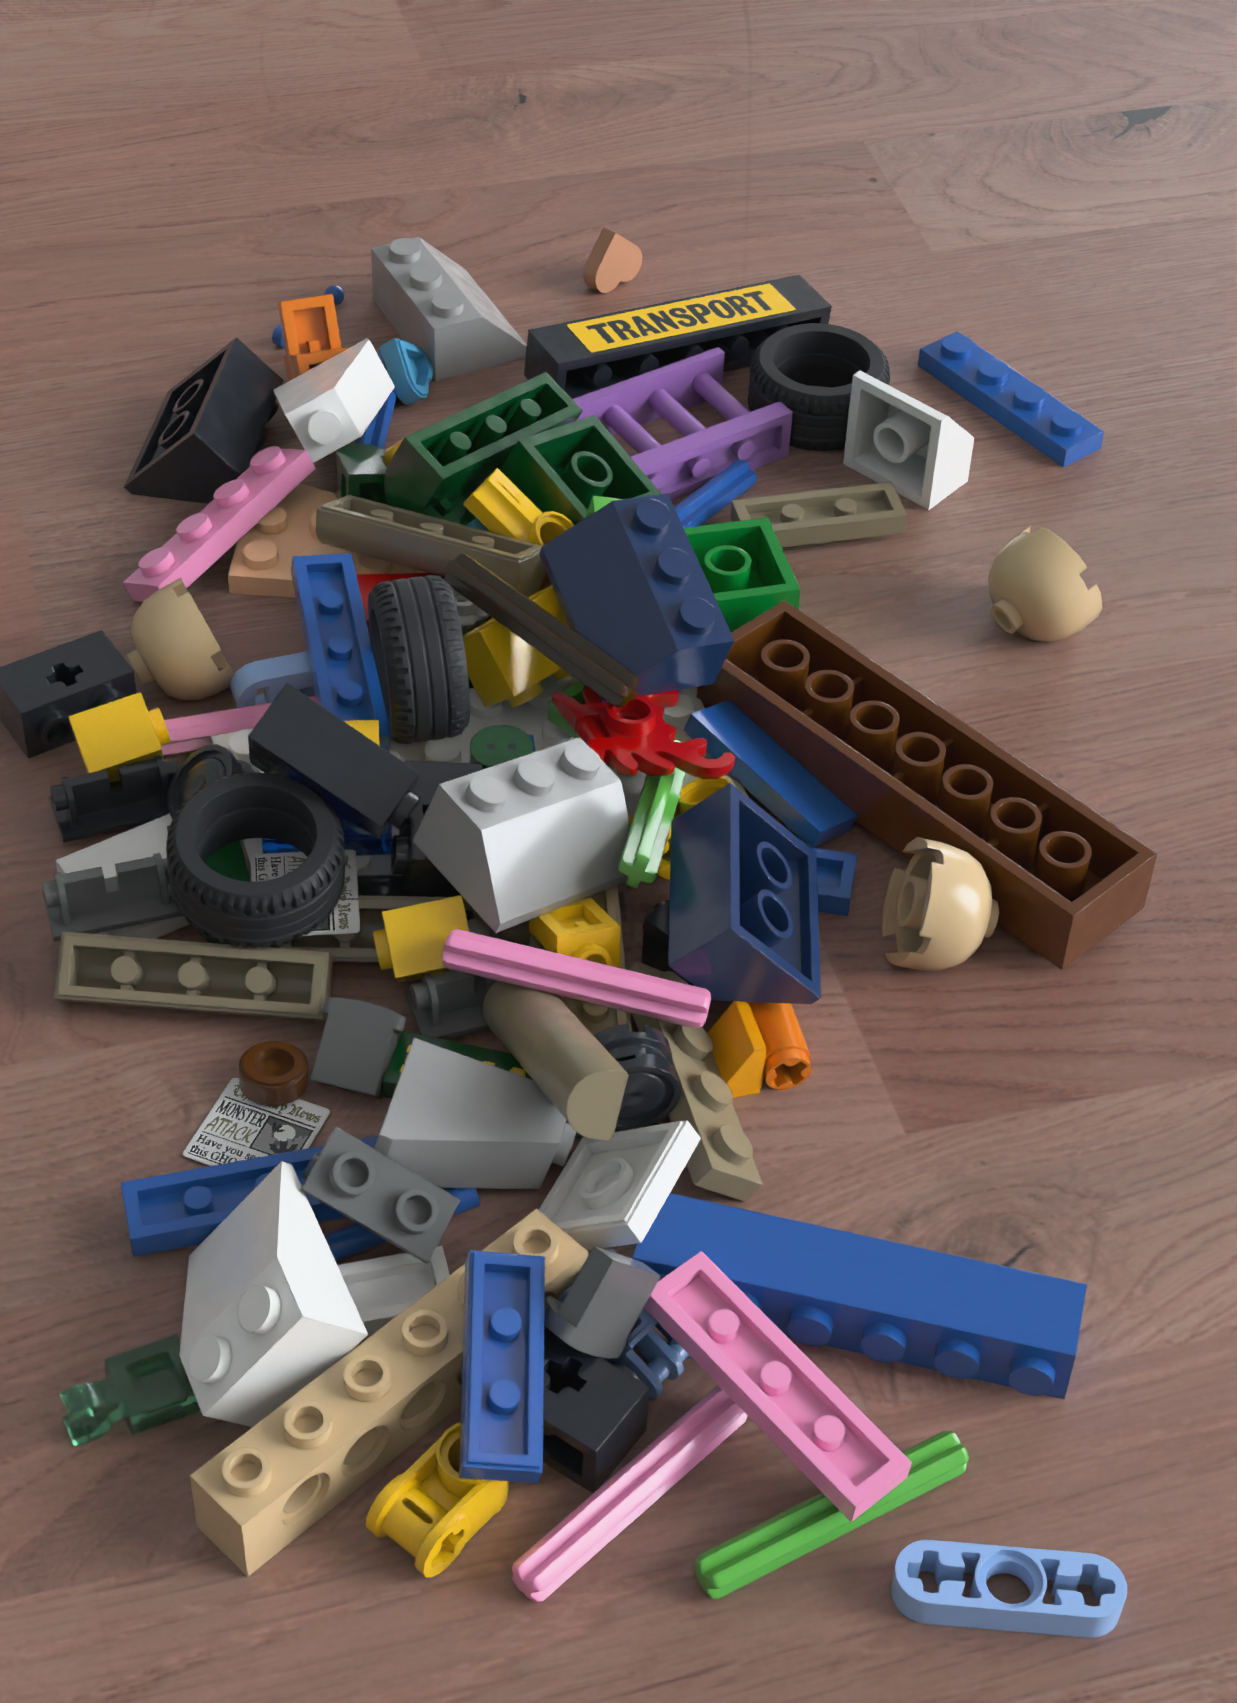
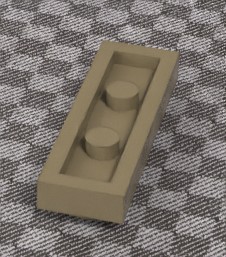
M892 482L736 499L731 502L730 518L734 522L768 517L783 548L808 544H825L859 538H877L884 535L905 533L908 515Z

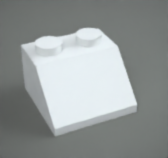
M858 371L853 375L843 459L844 465L877 483L892 482L899 495L927 510L933 508L968 482L974 437L947 415L862 371Z

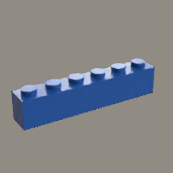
M672 1193L668 1195L642 1243H637L633 1259L643 1262L661 1276L659 1280L702 1251L787 1337L793 1338L799 1343L810 1346L826 1345L865 1354L871 1359L880 1362L897 1361L937 1370L948 1377L956 1379L972 1378L1004 1385L1027 1395H1048L1065 1399L1077 1352L1087 1284Z

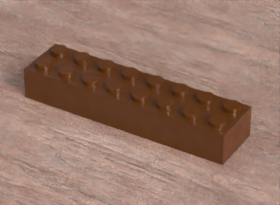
M785 600L731 632L734 643L714 684L697 687L696 697L701 700L704 708L730 700L858 816L855 820L857 823L908 860H911L914 854L903 852L909 842L917 837L942 842L968 852L982 865L991 885L992 899L998 902L999 916L997 924L1061 970L1145 906L1157 857L1156 852Z

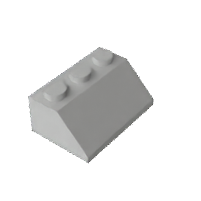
M419 237L411 239L400 238L392 241L390 244L371 248L373 301L404 341L420 346L427 353L432 363V378L435 382L526 358L527 344L465 268Z
M579 737L439 784L413 842L495 933H498L626 882L627 875L618 870V865L628 836L630 823L621 780L600 759L599 755Z

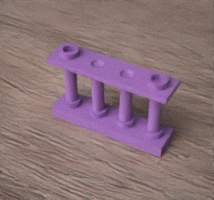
M719 347L572 399L583 410L577 421L595 415L612 436L619 434L639 453L631 456L633 461L661 494L668 493L671 501L695 492L737 460L747 461L750 469L753 470L789 456L793 412L782 402H776L752 412L722 387L725 352ZM707 401L728 421L706 428L686 409ZM663 417L683 437L661 445L641 425Z

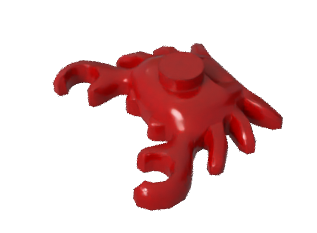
M583 685V705L564 693L554 692L551 695V701L563 718L574 729L578 738L580 737L599 755L600 759L608 767L615 769L619 775L631 776L637 774V770L648 776H668L677 768L701 779H718L728 774L734 767L735 756L732 753H723L718 759L703 758L707 747V740L704 738L674 742L676 728L665 723L663 715L665 708L674 707L679 697L678 690L644 696L636 695L633 701L630 700L623 708L614 707L609 702L601 703L599 695Z

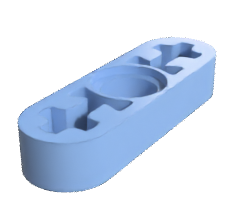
M920 1540L906 1546L898 1555L891 1584V1595L896 1607L903 1615L922 1624L1096 1638L1109 1633L1117 1625L1127 1597V1583L1121 1570L1112 1561L1097 1554ZM921 1571L934 1573L935 1582L939 1585L938 1592L929 1593L923 1591L922 1581L918 1579ZM964 1573L974 1574L970 1598L962 1596L965 1581H962ZM997 1574L1014 1575L1027 1585L1030 1597L1018 1604L1001 1602L990 1593L986 1582ZM1047 1580L1054 1582L1051 1596H1055L1053 1605L1043 1603ZM1078 1585L1092 1586L1094 1597L1100 1599L1099 1605L1093 1607L1084 1605L1082 1593L1076 1591Z

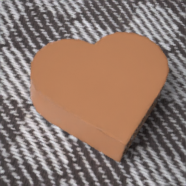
M603 227L584 267L583 278L586 285L599 292L608 293L614 290L620 281H631L637 275L642 265L643 256L640 248L616 232Z

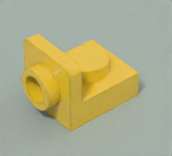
M592 898L581 899L529 920V932L547 951L620 968L621 926Z

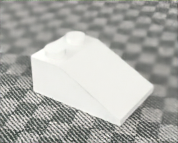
M281 1161L189 1255L179 1356L203 1416L254 1427L351 1352L368 1335L305 1193L300 1190L302 1186L292 1164Z

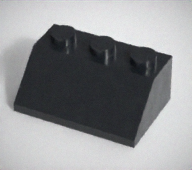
M237 337L168 391L124 488L133 495L205 504L213 501L215 491L223 484L236 480L249 468L252 456L264 444L266 436L262 434L264 427L279 408V404L275 402L277 397L273 390L281 386L284 380Z

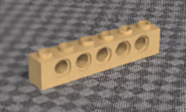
M537 1208L482 1250L487 1252L545 1256L544 1301L548 1295L559 1299V1295L570 1285H573L588 1258V1251ZM465 1264L190 1475L197 1527L247 1577L461 1406Z

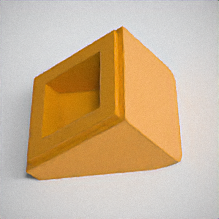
M733 1001L708 1031V1035L713 1042L712 1054L722 1080L730 1088L733 1098L760 1093L763 1083L766 1045L749 1003Z

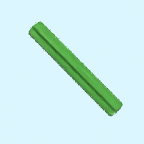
M677 768L668 776L646 775L618 865V870L627 875L625 883L630 887L638 888L640 881L653 883L657 878L671 828V820L674 818L686 776L685 772Z
M942 1431L902 1451L912 1462L908 1477L852 1522L821 1492L698 1554L695 1559L694 1568L698 1583L709 1598L720 1599L963 1474L967 1469L966 1463L969 1460L965 1446L960 1443L954 1432Z

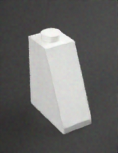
M366 338L273 391L298 439L314 463L361 437L395 386L370 340Z

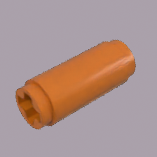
M746 1002L749 1003L766 1045L763 1078L767 1085L773 1089L785 1090L803 1083L811 1074V1055L792 1004Z

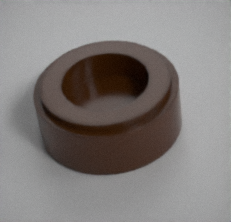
M267 1041L250 1047L243 1053L239 1061V1086L242 1093L251 1101L266 1106H280L297 1100L304 1094L308 1086V1060L306 1055L296 1046L281 1041Z

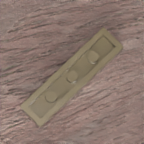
M637 961L629 969V971L688 984L675 972H663ZM633 1013L639 1032H643V1027L647 1025L660 1030L669 1041L673 1066L677 1071L680 1082L681 1096L676 1107L668 1114L671 1122L688 1120L701 1138L687 1162L693 1184L741 1201H746L763 1183L752 1157V1145L743 1133L733 1107L732 1092L722 1080L712 1054L713 1042L703 1027L696 1029Z

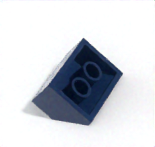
M668 493L611 501L541 547L539 556L569 627L638 677L640 682L637 688V696L714 684L734 643V639ZM599 696L601 703L607 702L605 699Z
M729 783L671 820L668 966L682 980L691 982L696 987L707 989L711 993L713 1000L812 1004L821 999L816 852L733 784Z

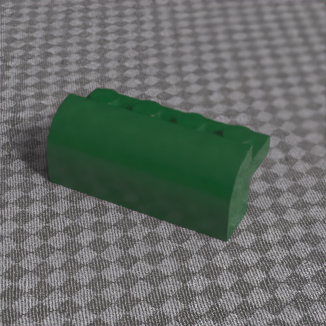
M545 372L404 437L386 469L384 480L386 503L393 507L467 525L476 517L463 505L464 501L497 468L501 469L518 440L575 422L583 410Z

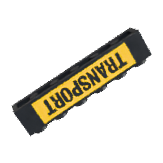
M800 275L530 329L528 330L524 376L530 380L547 372L569 397L574 399L717 347L725 352L723 372L751 366V360L756 348L770 335L784 328L800 324H829L832 306Z

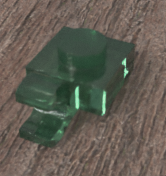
M177 1334L104 1359L106 1379L78 1384L60 1393L62 1403L67 1412V1415L62 1417L63 1424L73 1446L87 1444L100 1438L110 1430L115 1422L122 1418L125 1419L131 1435H135L201 1411L179 1356L181 1342Z

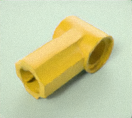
M498 468L463 503L490 532L542 546L575 526L563 514L554 511L542 513ZM547 572L545 573L543 581L548 577Z

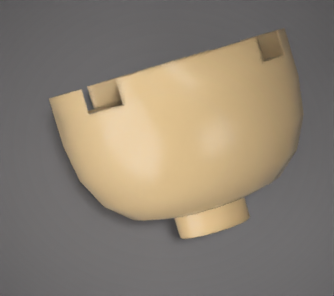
M1027 526L1008 540L997 553L988 574L989 593L994 604L991 607V613L999 626L1008 633L1013 634L1017 632L1025 638L1042 643L1067 639L1081 631L1099 616L1103 608L1101 592L1097 583L1089 590L1087 589L1085 582L1079 575L1087 566L1081 557L1062 538L1043 527H1039L1036 531L1030 533L1031 526Z
M179 578L162 587L145 599L134 614L131 627L133 641L137 649L126 654L143 685L146 686L155 681L168 696L182 701L201 700L230 687L234 672L223 656L220 646L192 596L187 591L182 579Z
M917 837L909 842L903 852L914 854L907 870L895 867L889 881L883 909L882 935L886 936L896 933L898 952L885 953L887 960L896 966L924 971H941L957 966L975 953L983 938H989L993 934L998 922L999 906L998 902L992 899L991 885L982 865L968 852L942 842Z

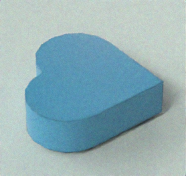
M396 338L380 345L389 377L395 386L394 391L398 398L406 405L414 404L426 398L429 392L428 382L432 380L433 376L432 363L427 353L416 344Z

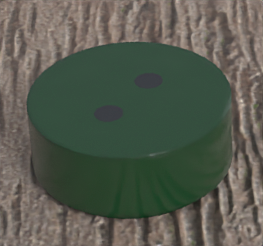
M509 725L486 727L478 731L470 741V763L482 764V770L533 753V742L530 736L523 730Z

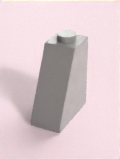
M414 1038L374 1149L440 1188L540 1189L551 1163L564 1166L576 1131L569 1123H566V1119L534 1080Z

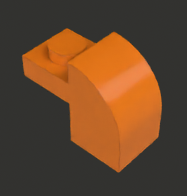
M333 294L277 302L286 355H283L288 382L348 349L341 347Z

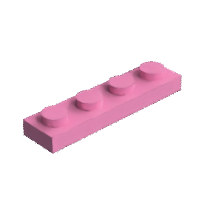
M272 446L254 455L250 460L251 466L236 480L229 481L219 487L213 495V501L199 513L184 519L177 526V533L162 547L150 551L140 559L138 563L139 568L123 582L133 601L143 602L157 590L179 578L182 579L187 589L316 469L306 450L280 449L278 446Z
M702 1251L657 1282L644 1309L850 1522L854 1521L908 1477L912 1462Z

